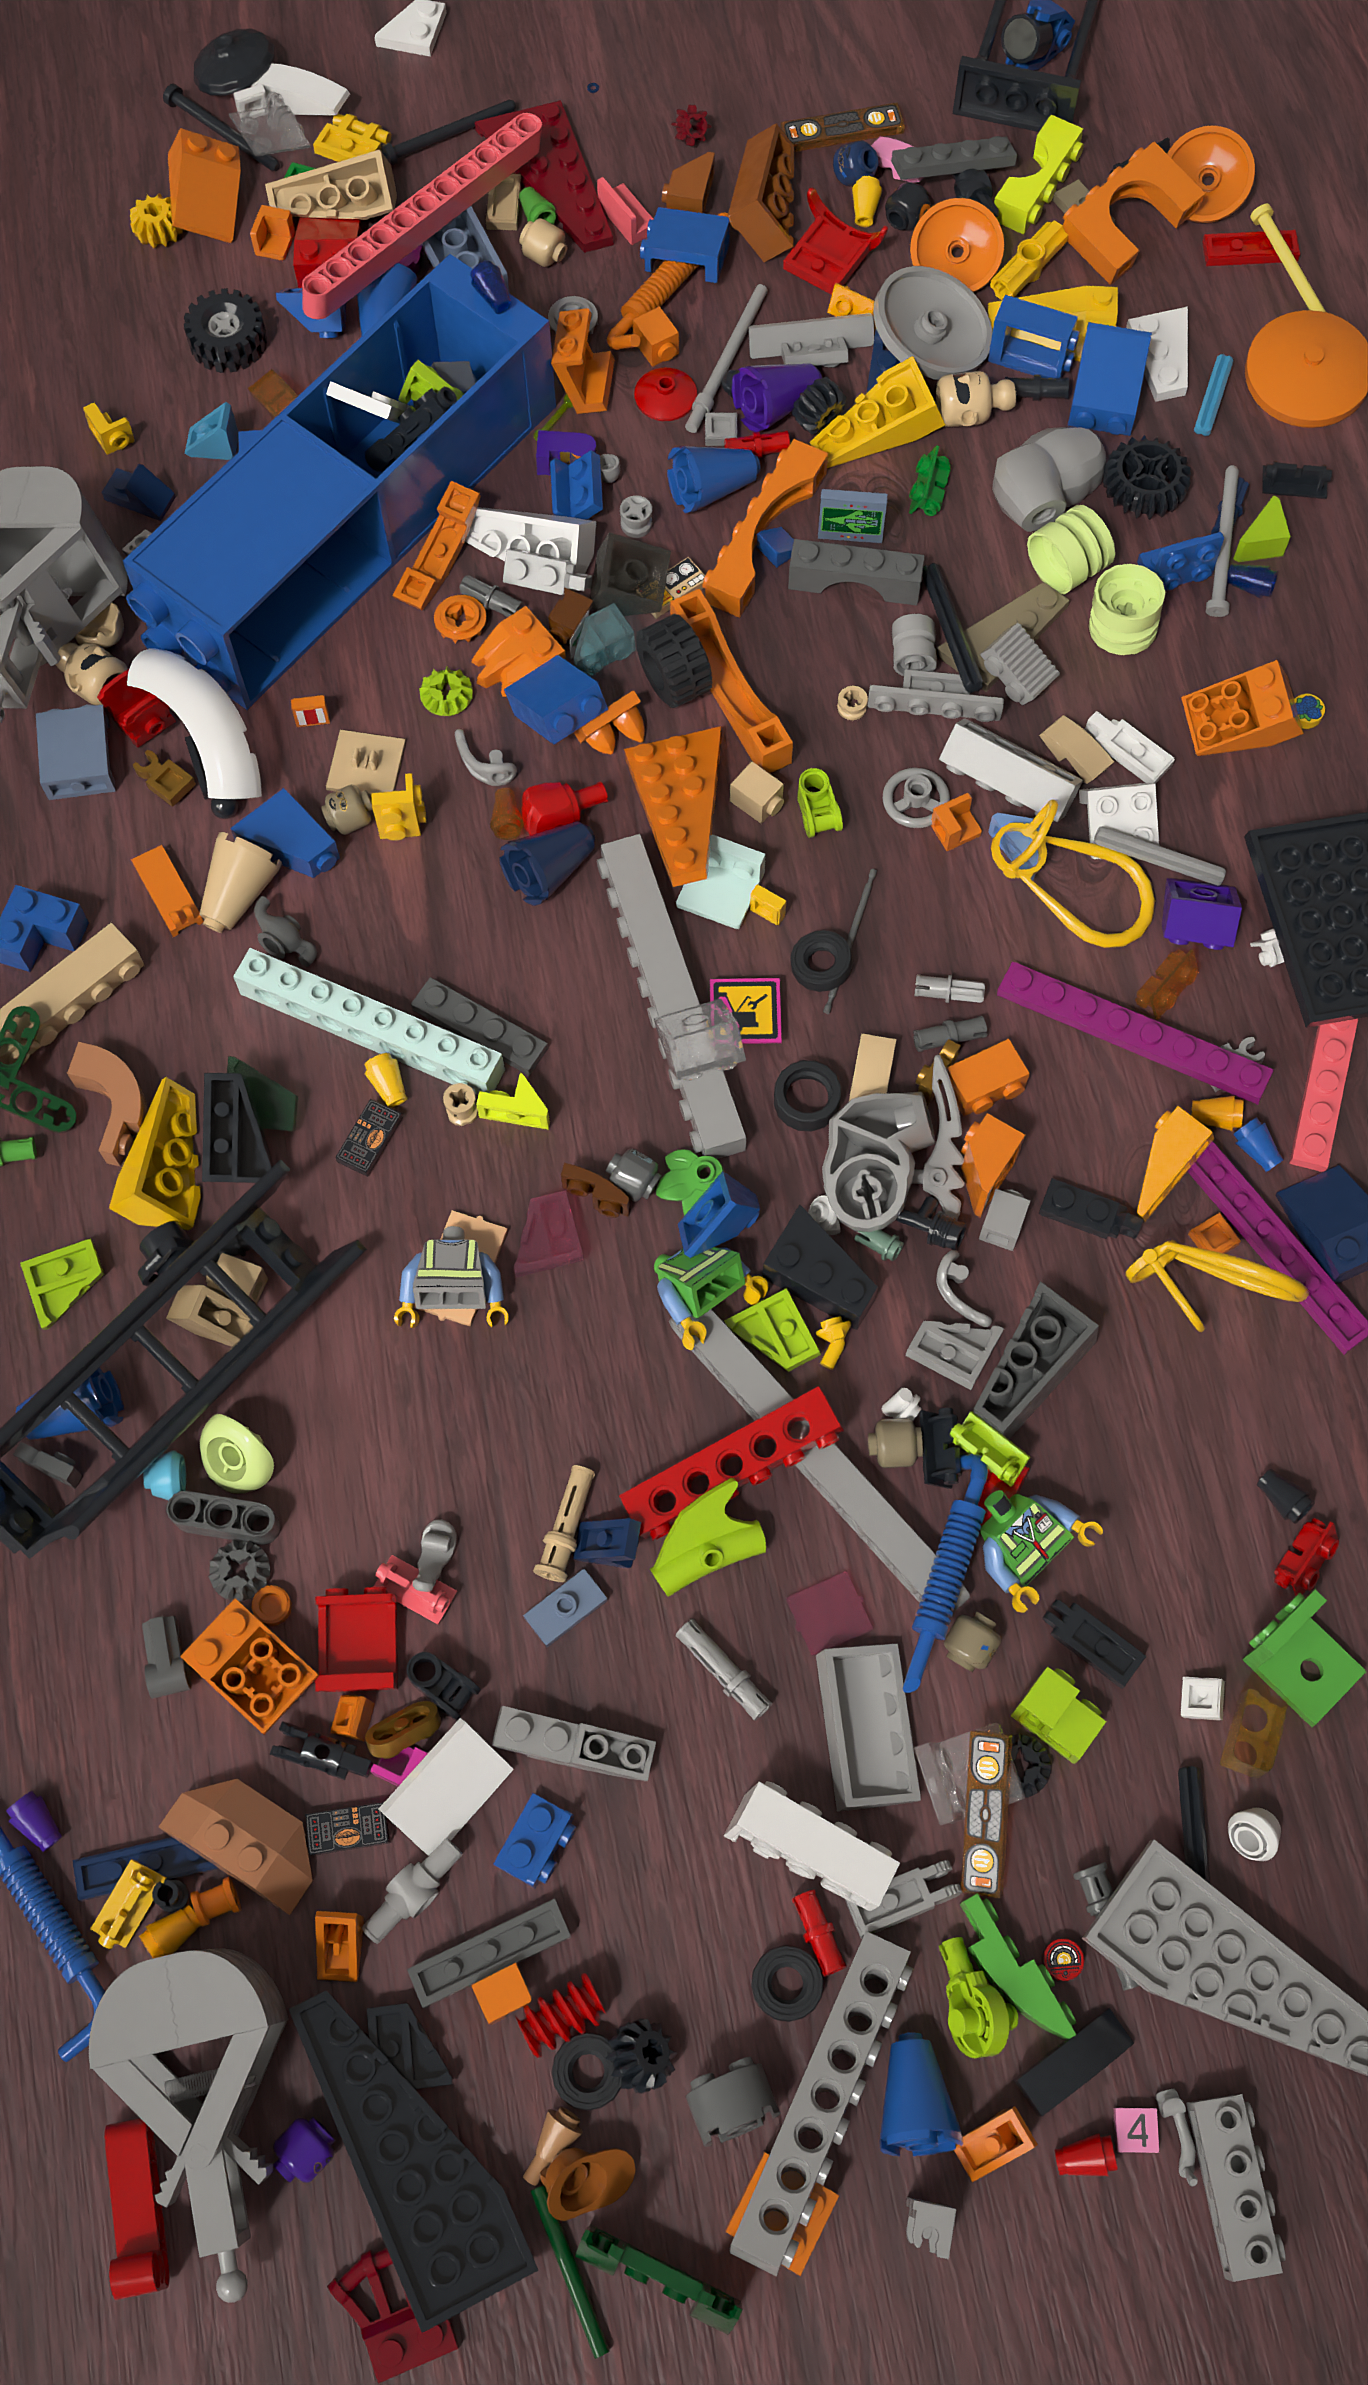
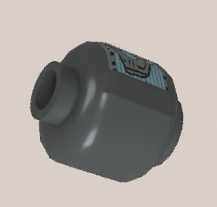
M636 1149L627 1150L623 1156L616 1153L606 1169V1172L611 1174L609 1181L622 1190L629 1197V1200L633 1202L639 1201L642 1197L647 1200L662 1176L657 1173L658 1163Z

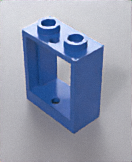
M1005 295L995 317L988 362L1033 376L1034 374H1039L1040 378H1061L1064 371L1070 372L1074 361L1075 353L1070 351L1075 350L1080 332L1075 330L1078 316ZM1013 327L1061 342L1060 351L1011 337V329Z

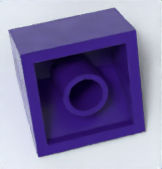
M1167 878L1162 918L1164 938H1168L1171 943L1178 945H1188L1189 941L1203 943V946L1214 950H1221L1224 946L1234 947L1242 910L1236 888Z

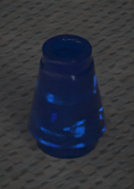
M483 261L476 265L470 273L472 287L496 314H502L509 310L512 306V301L510 300L500 267L494 265L492 261Z
M1231 564L1228 570L1227 583L1260 599L1263 596L1271 597L1278 571L1271 570V566Z

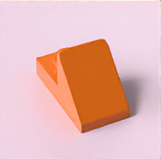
M1013 2106L1001 2110L987 2122L964 2134L963 2145L956 2144L954 2151L971 2181L974 2182L1035 2148L1038 2144L1017 2108Z

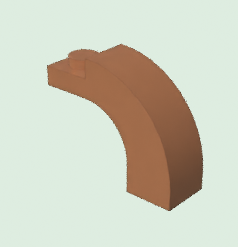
M78 1042L67 1074L76 1088L103 1094L111 1100V1116L99 1147V1152L107 1164L121 1166L124 1155L127 1156L132 1147V1135L137 1136L148 1112L145 1096L133 1073L120 1058L101 1047Z

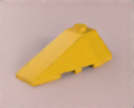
M1081 286L1018 298L1078 316L1075 330L1079 331L1080 335L1075 350L1070 351L1075 353V361L1080 362L1088 322L1116 327L1118 287ZM1002 301L988 303V317L991 322L992 333L995 317ZM1013 327L1011 329V337L1060 351L1061 342Z
M913 356L884 371L876 379L878 383L865 395L861 393L854 400L856 404L844 415H838L810 441L811 446L828 453L827 468L916 441L945 425Z
M167 1077L162 1079L119 1173L109 1209L138 1225L158 1227L166 1222L176 1221L183 1229L189 1230L193 1228L201 1198L200 1186L195 1185V1168L199 1166L198 1155H194L193 1135L197 1133L195 1094Z

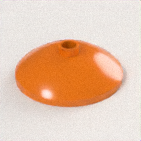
M1203 126L1191 130L1180 137L1167 153L1205 192L1198 210L1187 219L1188 221L1212 223L1222 220L1237 211L1251 192L1255 177L1253 154L1246 141L1239 134L1228 128ZM1211 176L1214 178V182L1211 185L1203 184L1205 177Z
M966 198L944 200L927 210L918 221L911 238L910 252L913 266L938 269L950 274L975 293L991 281L1001 265L1004 253V237L1001 226L994 214L977 201ZM961 248L963 255L958 258L952 255L953 249Z

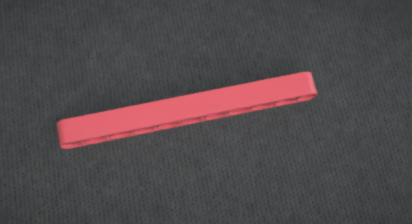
M532 113L517 115L306 276L302 283L304 313L308 317L317 320L331 315L536 156L540 148L541 119Z

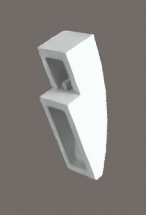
M271 64L269 70L257 82L251 85L253 87L262 83L268 104H284L288 112L294 115H337L350 95L346 88L329 79L303 69L282 64Z

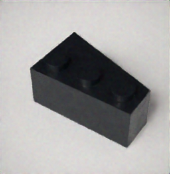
M204 1073L202 1182L256 1183L274 1166L247 1077L241 1073Z
M801 1205L796 1209L763 1263L762 1277L783 1290L787 1288L788 1292L834 1318L841 1316L843 1322L850 1321L851 1327L855 1330H858L876 1298L878 1286Z

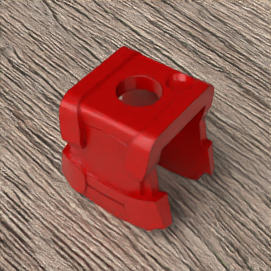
M127 669L104 685L97 698L105 708L107 707L115 723L133 744L139 748L176 721L170 713V707L160 698L146 690L127 685L129 671Z

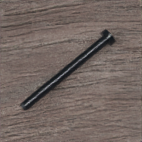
M172 83L167 86L163 94L164 103L170 107H180L224 139L238 146L240 150L269 170L277 171L280 164L277 159L185 97L182 88Z
M509 99L395 146L386 143L381 146L382 153L391 166L398 163L397 159L474 128L475 121L514 112L516 104L514 100Z

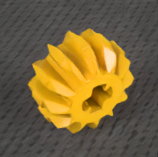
M158 193L156 197L151 198L147 194L146 200H136V207L130 209L132 232L135 233V236L138 237L142 245L149 243L153 249L158 244H163L166 247L168 241L177 242L178 234L183 233L181 228L172 226L170 197L163 198Z

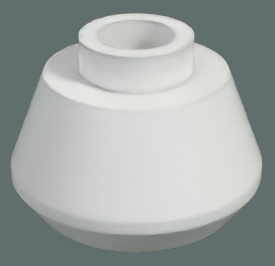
M1252 1808L1237 1812L1230 1818L1228 1834L1233 1847L1242 1856L1255 1861H1267L1274 1857L1278 1851L1281 1827L1276 1817L1263 1808Z

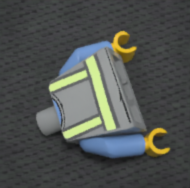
M456 1226L445 1228L443 1240H428L425 1242L422 1253L416 1254L403 1269L399 1301L403 1303L402 1308H399L394 1315V1321L398 1326L401 1327L402 1316L406 1312H410L412 1315L411 1328H415L418 1325L419 1315L413 1309V1303H415L416 1309H486V1302L490 1303L491 1308L487 1313L488 1325L492 1328L490 1316L498 1311L504 1315L506 1326L508 1313L501 1307V1301L504 1300L501 1273L488 1254L479 1252L477 1241L464 1240L465 1232L462 1228Z

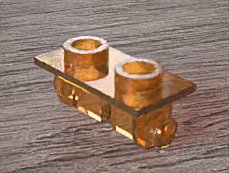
M1192 949L1187 954L1181 950L1171 952L1155 971L1157 976L1164 979L1160 980L1151 976L1137 991L1136 1003L1142 1008L1152 1007L1156 1020H1159L1166 1010L1171 1009L1177 997L1187 985L1189 986L1195 981L1199 971L1195 953Z

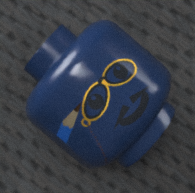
M863 140L842 145L836 150L833 157L834 173L837 179L845 186H853L862 176L874 177L877 171L878 155L873 147Z

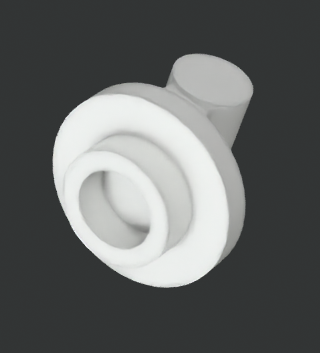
M819 1196L814 1199L808 1213L829 1235L840 1233L839 1219L832 1210L827 1196Z
M901 1388L883 1404L882 1411L886 1416L893 1417L894 1419L909 1418L913 1421L921 1411V1407L917 1405L921 1398L917 1394L912 1396L909 1389Z

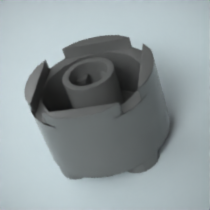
M751 2056L728 2066L730 2071L720 2077L715 2078L713 2073H708L690 2082L691 2092L686 2095V2100L704 2147L712 2146L711 2137L718 2135L720 2143H723L764 2125L761 2117L765 2116L768 2112H770L772 2119L781 2114L762 2064H754Z

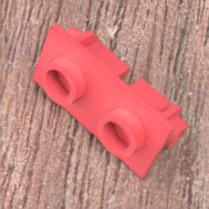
M391 1555L387 1564L382 1563L376 1572L378 1579L373 1587H387V1593L396 1595L398 1603L439 1625L457 1590L439 1580H436V1584L430 1592L414 1589L412 1586L413 1580L418 1577L419 1570Z

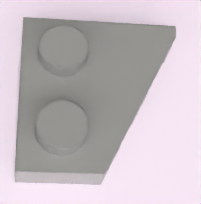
M923 1321L905 1356L971 1390L1004 1329L1000 1326H992L991 1330L970 1328V1324L955 1323L953 1325H946L942 1322Z

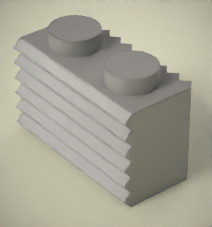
M1019 623L1005 630L980 653L981 657L985 660L984 666L991 675L998 676L1006 686L1005 691L1009 698L1019 702L1021 705L1036 698L1060 675L1059 671L1055 669V666L1051 664V661L1047 659V656L1043 654V651L1039 649L1038 645L1034 643V640L1030 638V635L1026 633V630Z

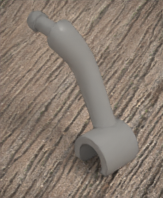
M1175 2089L1158 2092L1155 2096L1162 2117L1173 2116L1181 2142L1179 2174L1181 2177L1187 2178L1190 2186H1195L1198 2182L1197 2177L1193 2174L1196 2151L1184 2114L1186 2112L1185 2105Z

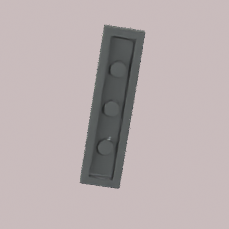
M995 136L989 139L965 140L948 144L938 143L932 146L907 147L906 149L893 150L891 162L900 179L906 180L961 173L967 169L985 170L1015 166L1017 154L1007 136Z
M431 977L411 1003L413 1011L450 1032L502 1053L503 1062L528 1076L531 1075L548 1050V1044L545 1041Z
M553 1899L408 1968L407 1971L422 2008H426L514 1963L518 1964L572 1937L558 1904Z

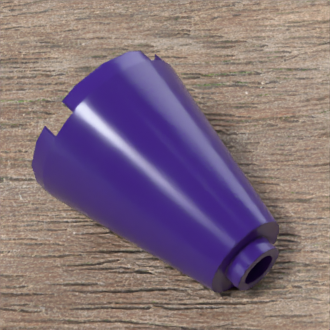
M810 363L745 366L738 369L740 372L735 374L732 379L733 403L736 409L741 408L745 418L741 419L743 424L751 431L760 432L791 413L794 408V402L799 399L800 393L804 392L807 385H812L816 379H822V375Z

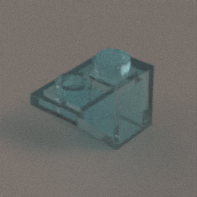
M615 603L585 618L574 654V666L587 675H594L604 666L616 660H623L631 652L635 651L634 631Z

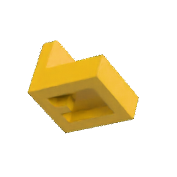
M95 402L83 407L89 428L107 455L116 450L123 449L135 441L130 423L126 417L112 422L108 413L102 414Z

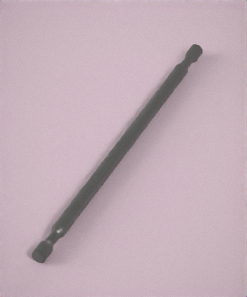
M875 869L870 870L868 882L865 885L846 941L850 949L852 948L872 888V881L877 873ZM838 987L829 992V999L823 1010L826 1014H830L831 1004L836 996Z

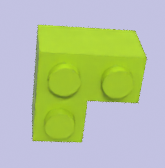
M1047 1666L1011 1714V1717L1071 1763L1075 1764L1083 1756L1107 1721L1100 1717L1102 1712L1093 1703L1086 1699L1079 1701L1075 1698L1080 1690L1073 1686L1075 1680L1059 1668L1053 1671Z

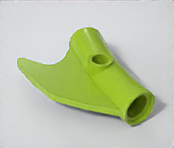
M730 1478L704 1493L683 1509L665 1538L656 1563L650 1570L668 1597L718 1569L766 1553L765 1537L759 1521H743L725 1514V1506L738 1487V1482L734 1478Z

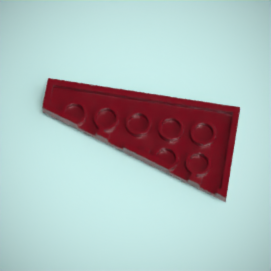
M561 100L475 121L476 132L481 137L484 136L487 139L519 114L532 113L538 116L542 122L539 152L516 170L514 174H521V182L525 187L534 188L535 191L553 204L556 218L563 224L564 231L584 253L614 245L612 232Z

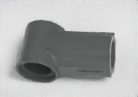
M161 1616L142 1623L148 1664L145 1665V1680L150 1697L153 1699L191 1690L190 1669L188 1664L180 1657L182 1655L177 1618L175 1616Z

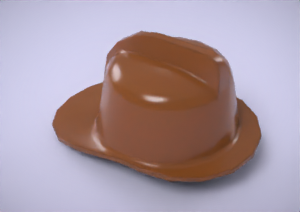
M574 2147L565 2149L552 2160L549 2167L540 2172V2179L548 2193L547 2205L549 2213L556 2220L566 2221L616 2202L627 2192L633 2182L636 2170L634 2159L627 2151L618 2148L605 2149L595 2153H589Z

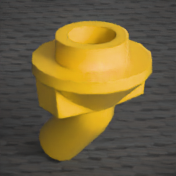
M841 1316L821 1322L822 1329L816 1331L818 1337L830 1342L820 1362L822 1366L830 1370L834 1369L844 1349V1338L851 1327V1322H843Z

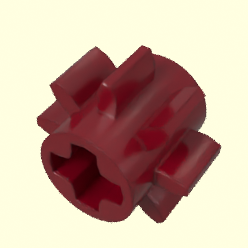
M691 104L688 105L687 112L683 109H677L676 111L679 116L676 122L671 123L678 132L675 139L683 140L686 137V145L694 146L695 138L699 141H705L704 134L707 129L711 128V125L707 124L705 119L707 111L701 110L697 112L696 105Z

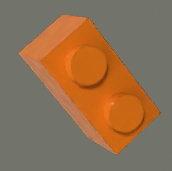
M1009 1039L946 1068L953 1086L958 1108L963 1117L972 1112L981 1114L990 1109L994 1104L993 1102L1004 1097L1006 1100L1017 1097L1025 1090L1030 1074Z

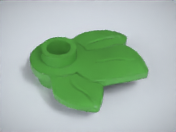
M685 1149L674 1151L665 1157L671 1171L660 1179L656 1195L669 1201L682 1200L685 1216L721 1172L724 1171L723 1166L712 1156L698 1157L690 1150ZM705 1167H709L711 1169L710 1176L706 1179H701L700 1171Z

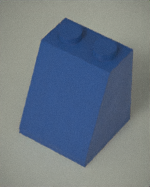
M1088 322L1068 426L1109 432L1115 435H1131L1152 332Z

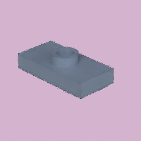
M583 1569L529 1610L523 1617L544 1645L549 1647L608 1600L586 1570Z

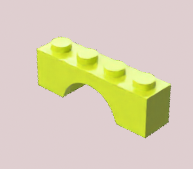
M1050 115L1037 134L1033 156L1042 169L1028 177H1009L994 200V204L999 210V216L997 217L999 224L1024 235L1031 223L1034 225L1037 223L1042 213L1043 205L1045 202L1048 204L1051 202L1056 191V185L1058 182L1063 183L1070 170V164L1072 161L1077 162L1084 148V143H1081L1083 128Z

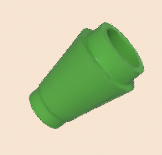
M524 188L519 194V200L527 221L534 222L541 218L554 224L556 215L553 204L535 191L534 188Z

